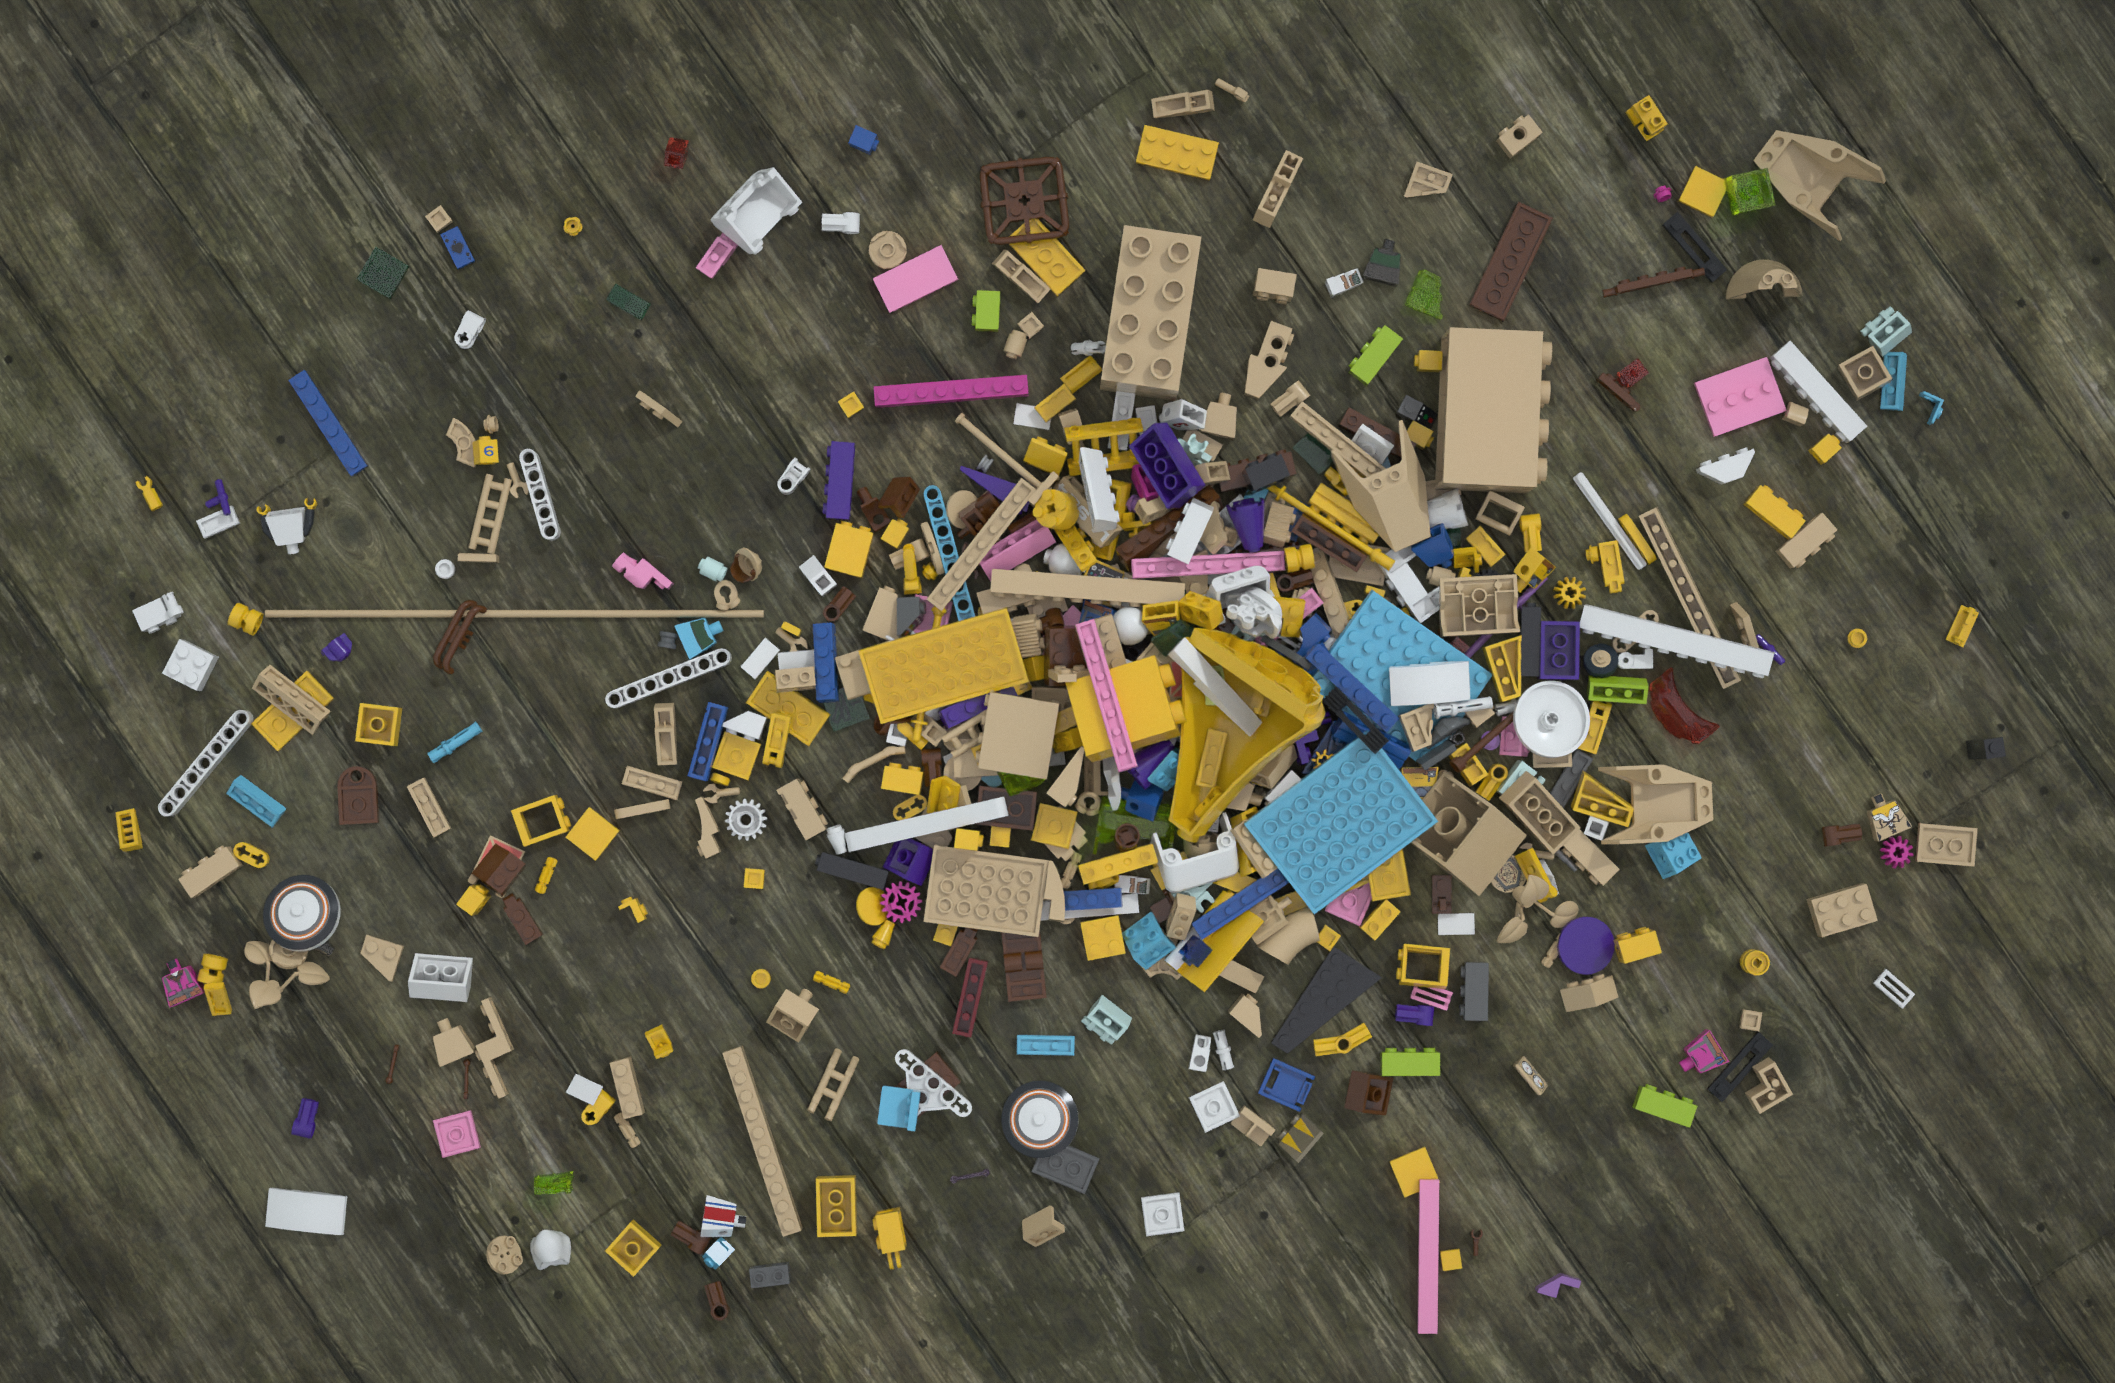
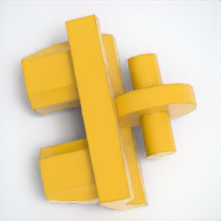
M1128 512L1122 513V523L1118 525L1124 531L1134 530V532H1129V538H1132L1155 521L1143 524L1141 520L1135 521V513Z

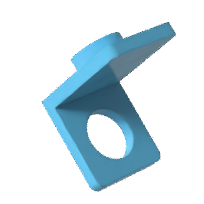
M1923 391L1919 393L1920 397L1936 403L1927 422L1928 425H1931L1935 422V419H1939L1943 411L1941 406L1944 400Z

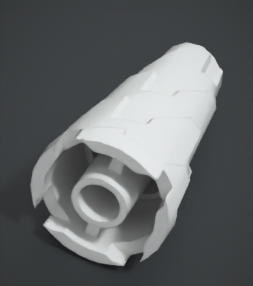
M1453 489L1442 494V496L1427 501L1430 528L1441 523L1444 524L1446 529L1468 526L1458 489Z

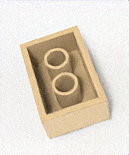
M1864 883L1806 899L1817 936L1825 937L1878 921L1868 886Z

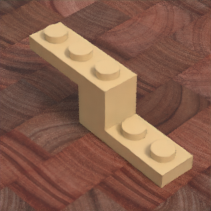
M489 997L481 1001L482 1005L480 1007L484 1016H488L490 1020L488 1026L492 1034H496V1037L476 1045L475 1054L478 1060H482L484 1064L483 1072L486 1078H490L492 1085H490L494 1096L497 1095L498 1098H502L509 1093L497 1069L494 1058L514 1050L494 1002Z

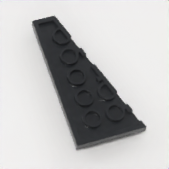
M1333 946L1271 1043L1288 1054L1382 977Z

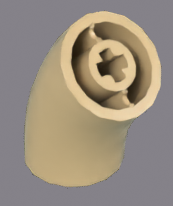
M1309 907L1299 909L1286 916L1289 923L1258 944L1257 947L1289 965L1301 950L1313 943L1319 942L1317 925L1313 912Z

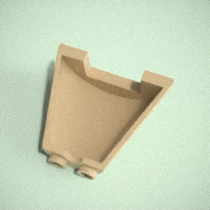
M1763 259L1747 263L1732 276L1726 290V299H1745L1747 293L1772 289V286L1776 283L1782 285L1783 297H1802L1803 294L1798 278L1787 266L1777 261Z

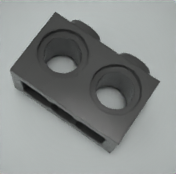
M789 1261L754 1265L749 1268L751 1288L784 1285L791 1282Z

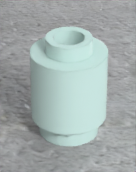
M710 557L702 558L698 569H700L699 574L722 582L728 568L724 567L723 563Z

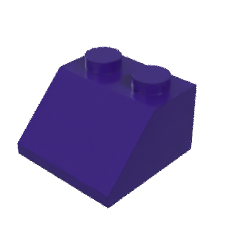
M912 838L895 841L883 867L908 881L922 886L931 867L933 848Z

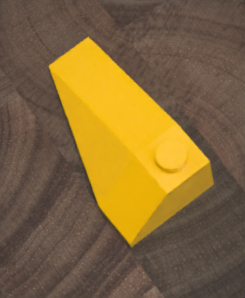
M1111 479L1112 486L1109 487L1110 492L1115 494L1116 504H1113L1115 511L1118 510L1120 522H1117V524L1122 523V513H1126L1127 510L1126 503L1130 498L1132 483ZM1120 533L1110 545L1102 548L1096 546L1091 540L1095 548L1093 551L1095 557L1111 561Z

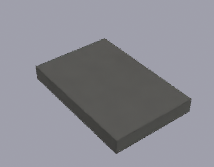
M1068 1145L1063 1151L1054 1156L1037 1158L1031 1172L1085 1194L1100 1158Z

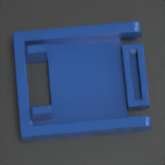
M1272 1058L1258 1094L1300 1112L1302 1108L1295 1105V1103L1298 1102L1304 1105L1312 1083L1306 1081V1077L1314 1080L1315 1076ZM1275 1069L1279 1073L1273 1087L1269 1088L1266 1084L1272 1070Z

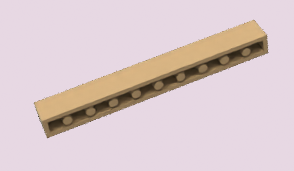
M1658 507L1639 515L1695 632L1721 638ZM1710 661L1723 689L1742 680L1739 672L1733 671L1734 667L1726 665V668L1714 666L1715 662Z
M992 569L990 592H995L994 596L1006 597V593L1014 594L1013 598H1025V595H1033V599L1044 600L1045 596L1052 597V601H1064V598H1072L1071 602L1083 603V599H1089L1091 604H1102V601H1110V605L1121 606L1122 602H1128L1131 607H1141V603L1154 604L1179 601L1184 597L1185 583Z
M743 1045L724 1051L722 1054L782 1236L799 1232L803 1227Z

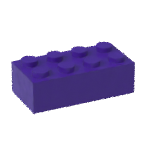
M1154 423L1129 445L1167 509L1181 508L1206 486L1168 423Z

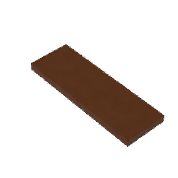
M1521 202L1517 203L1469 306L1504 322L1553 219L1552 217Z

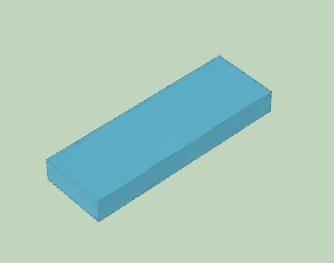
M1017 1035V1054L1074 1056L1075 1036Z

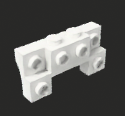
M1411 546L1398 552L1390 549L1385 553V555L1395 560L1390 571L1378 564L1386 575V585L1391 591L1394 590L1398 595L1396 599L1402 607H1407L1417 622H1423L1439 610V586L1429 593L1426 592L1406 563L1416 556L1411 550Z

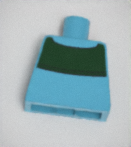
M706 618L675 625V629L690 660L717 643L714 635L724 631L720 621L709 625Z

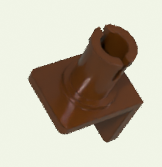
M867 487L860 488L856 492L863 503L860 508L873 530L877 532L889 525L891 521L884 509L877 506L879 503L877 497L872 498ZM876 515L884 517V521L881 524L873 522Z

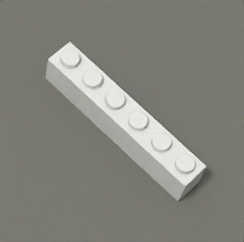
M1791 341L1783 345L1770 357L1772 366L1777 371L1781 370L1785 375L1784 379L1790 385L1793 384L1798 389L1796 391L1802 399L1806 398L1808 400L1810 408L1816 414L1819 413L1823 417L1822 421L1827 427H1832L1835 430V436L1841 442H1850L1867 427Z

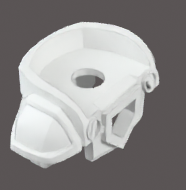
M1252 586L1246 592L1236 591L1226 594V616L1234 619L1233 623L1242 633L1253 637H1258L1265 633L1272 639L1278 636L1282 627V610L1280 604L1270 594L1255 586Z

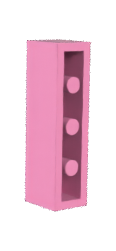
M1036 519L994 544L979 564L991 581L992 569L1011 570L1050 547L1056 541L1049 528L1042 526Z

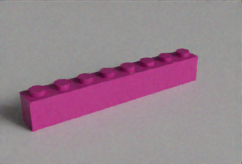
M1027 375L874 386L876 408L1029 396Z

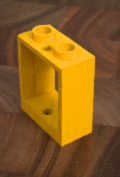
M553 795L511 810L524 847L570 831L571 823L568 816H564L562 809L565 806L561 797L558 798L557 795ZM552 802L561 829L532 839L523 812Z
M1403 944L1402 949L1398 950V960H1401L1400 968H1397L1396 979H1399V985L1446 989L1448 984L1450 948ZM1407 952L1440 955L1438 982L1406 979Z

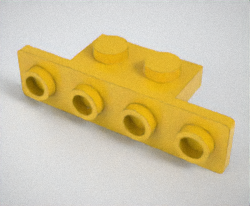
M1073 525L1069 529L1055 530L1081 572L1097 563V559L1092 552L1095 548L1089 540H1084L1087 536L1080 528L1077 529Z

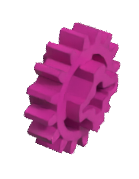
M901 881L898 882V886L891 883V889L885 888L887 894H881V897L885 898L884 901L880 902L881 905H885V908L881 911L888 912L886 918L893 916V922L897 918H899L900 923H903L904 918L907 921H911V915L917 916L915 910H921L917 906L918 903L922 902V900H917L920 892L914 893L916 887L909 888L908 882H906L905 886H902ZM899 889H904L910 894L903 895ZM891 893H893L894 898L892 902L888 904L889 896L891 895ZM898 897L905 899L906 902L903 903L904 908L901 905H896ZM913 901V907L909 912V903ZM898 909L902 915H897L891 910Z

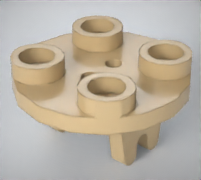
M513 1236L496 1237L487 1247L486 1256L488 1264L496 1273L503 1275L512 1273L523 1262L521 1249Z

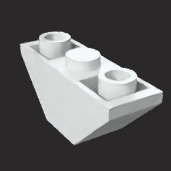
M1747 447L1736 451L1737 455L1732 457L1726 454L1718 457L1719 461L1712 463L1711 460L1700 463L1701 467L1697 468L1696 471L1698 474L1721 485L1737 480L1744 476L1755 451L1754 449L1748 451Z

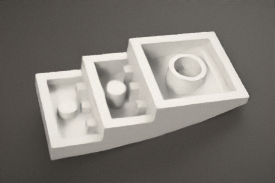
M1469 661L1430 662L1429 664L1389 667L1391 706L1470 700Z
M269 1188L265 1227L344 1235L347 1196L315 1191L307 1192Z

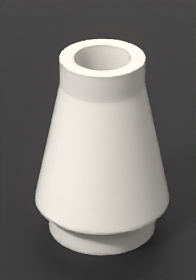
M841 825L827 828L826 836L833 846L836 855L847 852L845 832Z

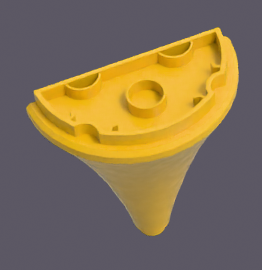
M1194 628L1191 637L1185 638L1211 666H1222L1225 682L1249 708L1255 689L1270 699L1272 703L1267 717L1257 715L1262 723L1249 737L1218 706L1205 704V694L1193 684L1195 680L1181 668L1182 706L1187 722L1181 723L1175 790L1168 821L1178 827L1177 835L1194 843L1198 842L1200 836H1204L1226 807L1271 760L1293 743L1317 729L1322 724L1325 716V709L1322 703L1324 696L1319 693L1321 686L1299 665L1276 651L1254 641H1245L1234 634L1204 628ZM1208 728L1228 732L1215 785L1221 788L1223 794L1200 819L1194 810L1206 798L1211 788L1195 784Z

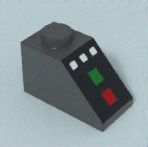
M1408 395L1403 398L1396 412V415L1407 421H1415L1430 430L1438 416L1435 411Z
M920 597L897 598V636L899 638L910 635L923 621V614H926V603Z

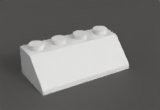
M1082 447L1080 448L1078 462L1093 533L1116 529L1117 522H1120L1118 510L1115 511L1113 504H1116L1115 494L1110 492L1109 486H1112L1111 476L1106 473V468H1108L1107 457H1103L1100 450Z

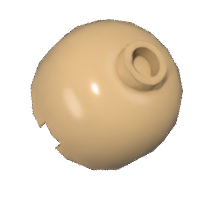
M1212 832V835L1200 836L1198 842L1195 843L1183 839L1185 854L1188 858L1218 850L1216 840L1219 834Z

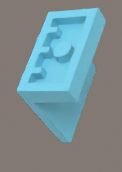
M1175 747L1147 778L1149 782L1165 791H1168L1175 785L1179 749Z
M1688 832L1668 842H1653L1645 845L1663 879L1678 874L1701 859V855Z
M1152 912L1122 933V937L1133 959L1145 970L1176 948L1174 942L1163 933Z
M883 1086L877 1123L879 1125L907 1128L908 1131H915L921 1090Z

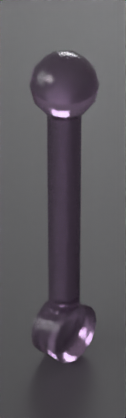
M984 1169L982 1172L958 1177L953 1175L950 1181L956 1183L958 1180L982 1175L988 1176L990 1171Z

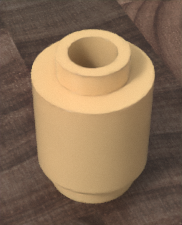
M1012 330V333L1008 335L1003 350L1006 352L1007 357L1016 360L1017 357L1022 356L1027 342V334Z
M1433 566V568L1428 569L1426 579L1429 580L1428 584L1439 586L1440 578H1455L1456 573H1452V570Z

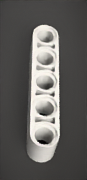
M525 449L520 453L519 457L542 536L547 540L554 541L560 537L561 532L541 461L535 451ZM532 453L534 460L531 463H526L525 456ZM537 471L539 479L533 482L530 476L533 472ZM539 490H543L545 493L544 498L541 500L536 499V492ZM548 508L550 515L547 518H542L541 511ZM553 526L555 534L548 537L546 530Z

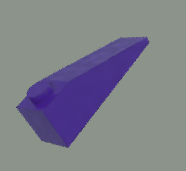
M963 466L960 467V471L986 491H990L1001 502L1004 501L1016 485L1015 483ZM1029 501L1018 514L1027 513L1030 505Z

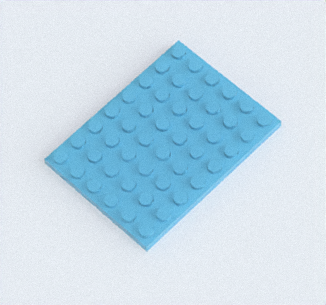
M1373 590L1369 592L1329 650L1330 654L1397 717L1426 704L1391 706L1389 667L1469 661L1470 699H1476L1492 677V673ZM1319 670L1312 675L1321 686L1319 693L1325 699V696H1328V693H1331V690H1334L1336 686ZM1354 704L1376 728L1382 730L1370 717H1368L1356 704ZM1347 705L1342 709V711L1358 718ZM1432 710L1433 728L1431 729V734L1434 730V727L1438 724V721L1440 719L1445 717H1451V715L1441 716L1439 719H1435ZM1458 713L1455 717L1463 718L1465 713ZM1398 720L1387 733L1408 743L1401 722ZM1450 736L1435 744L1430 749L1424 747L1414 752L1411 751L1409 757L1416 761L1424 754L1428 753L1438 745L1448 740Z
M1367 729L1365 732H1363V734L1367 735V732H1369V730ZM1357 737L1245 821L1244 825L1310 910L1316 914L1436 824L1438 820L1386 752L1381 748L1374 754Z

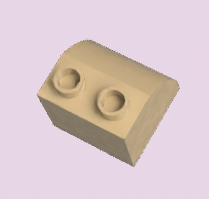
M1444 771L1422 799L1438 822L1410 843L1452 877L1480 896L1527 835L1495 806Z

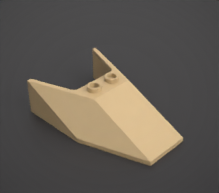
M1778 130L1774 132L1753 160L1792 207L1838 241L1842 240L1838 226L1829 222L1820 209L1842 179L1850 177L1882 184L1886 182L1881 167L1835 141Z
M1403 420L1398 422L1402 460L1400 463L1376 474L1361 478L1335 449L1331 451L1332 460L1353 507L1394 552H1398L1431 537L1425 475Z
M1667 765L1598 767V771L1630 783L1631 805L1634 808L1632 825L1601 840V844L1668 842L1713 821L1711 781Z

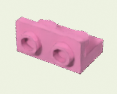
M1512 722L1501 732L1499 755L1527 757L1530 750L1519 740Z

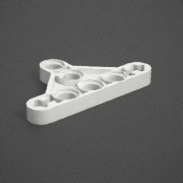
M907 1049L897 1052L895 1061L906 1071L907 1089L921 1090L927 1096L926 1102L919 1103L918 1115L921 1111L951 1109L960 1117H966L971 1113L972 1105L970 1101ZM907 1053L909 1055L907 1059L910 1062L913 1059L917 1061L912 1064L910 1070L906 1068L909 1066L907 1062H900V1054L904 1055ZM916 1065L923 1066L924 1074L921 1076L915 1075L913 1068ZM934 1077L939 1080L937 1088L929 1087L928 1081L930 1078ZM951 1090L954 1093V1098L951 1101H946L943 1098L944 1091ZM957 1096L961 1098L958 1100L960 1104L964 1105L966 1103L968 1105V1112L963 1111L961 1113L959 1112L960 1107L955 1104V1107L951 1105L956 1101Z

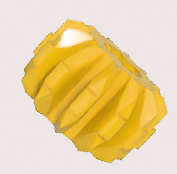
M1564 577V583L1560 580L1557 582L1561 588L1554 587L1553 589L1559 592L1553 598L1560 597L1557 604L1560 605L1564 602V609L1568 608L1569 603L1570 607L1574 609L1575 603L1577 605L1582 604L1579 598H1586V595L1580 594L1586 588H1579L1582 581H1578L1575 584V577H1572L1570 582L1568 577ZM1567 588H1569L1570 591L1573 590L1574 594L1571 595L1572 598H1570L1569 595L1566 596L1565 592L1568 591Z

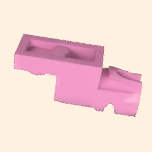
M722 233L720 237L715 239L696 269L710 279H713L721 266H724L734 253L738 245Z
M623 552L612 565L619 573L626 569L624 577L637 588L645 589L654 578L656 579L654 583L661 589L665 587L670 589L674 585L673 582L643 558L637 563V560Z

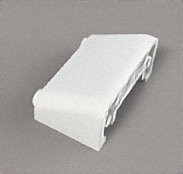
M774 167L754 173L711 218V222L748 254H757L763 248L762 238L783 216L794 215L799 210L798 206L802 201Z

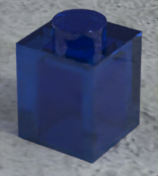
M1192 935L1178 953L1183 956L1181 960L1189 967L1194 965L1198 968L1213 950L1200 938Z

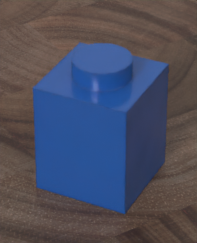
M857 125L848 142L849 146L871 155L872 151H876L879 145L877 134Z

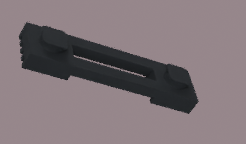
M1679 212L1662 224L1699 269L1704 268L1705 276L1711 283L1727 270ZM1686 231L1710 260L1704 263L1680 234Z
M1334 687L1335 689H1332V692H1329V695H1326V698L1322 700L1376 754L1389 740L1337 687ZM1346 705L1370 729L1367 735H1364L1341 711Z
M1757 1031L1732 1062L1709 1085L1707 1090L1723 1102L1773 1044ZM1749 1051L1754 1053L1755 1056L1734 1080L1729 1083L1725 1078Z

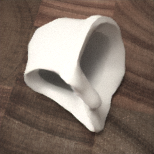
M542 1230L536 1237L532 1238L530 1250L537 1269L543 1270L550 1265L569 1264L571 1242L566 1234L554 1230Z

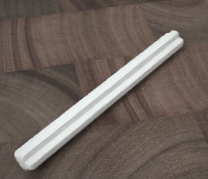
M1580 472L1574 476L1573 480L1638 570L1646 566L1647 562L1585 475Z

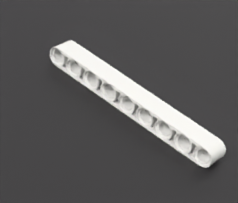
M1000 797L844 834L848 852L1001 818L1009 816L1005 797Z

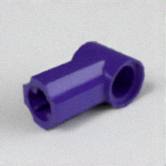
M1396 1005L1395 1021L1433 1026L1434 1006Z
M302 1098L298 1117L293 1123L292 1135L309 1139L313 1137L316 1126L314 1121L319 1105L318 1101Z

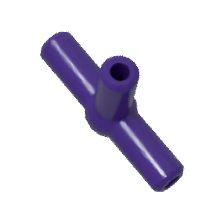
M218 479L215 481L218 496L206 501L205 505L207 508H211L220 503L223 515L228 516L231 514L228 495L225 493L222 480Z
M1760 634L1756 635L1757 643L1764 650L1775 652L1773 659L1779 665H1782L1785 659L1775 650V647L1769 644Z

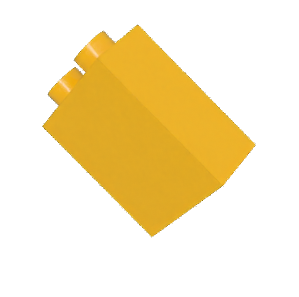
M1153 655L1109 669L1133 750L1181 736L1178 724L1187 722L1181 700L1173 702L1170 700L1167 688L1176 685L1170 663L1160 665L1156 656ZM1090 675L1078 678L1077 682H1065L1086 757L1091 762L1114 756Z

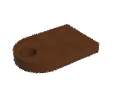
M354 766L346 769L340 775L337 784L339 825L379 823L376 777L365 767ZM356 770L362 774L361 780L357 782L352 779V773Z

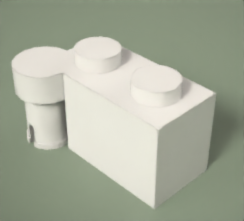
M173 592L132 610L141 631L148 632L149 634L160 629L159 626L163 624L168 626L177 622V618L181 617V614L184 613L181 605H178Z

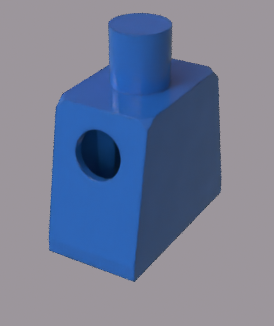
M1441 523L1430 528V538L1411 545V550L1429 567L1440 564L1442 568H1447L1452 564L1451 558L1454 556L1453 545L1444 524Z
M1136 781L1133 782L1131 789L1121 787V799L1127 800L1126 811L1153 822L1162 802L1164 789L1152 783L1149 788L1144 790Z

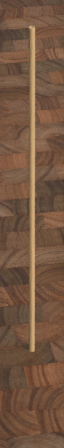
M265 610V617L453 618L457 610ZM469 610L464 612L462 618L466 617ZM487 610L484 614L477 613L474 618H764V610Z

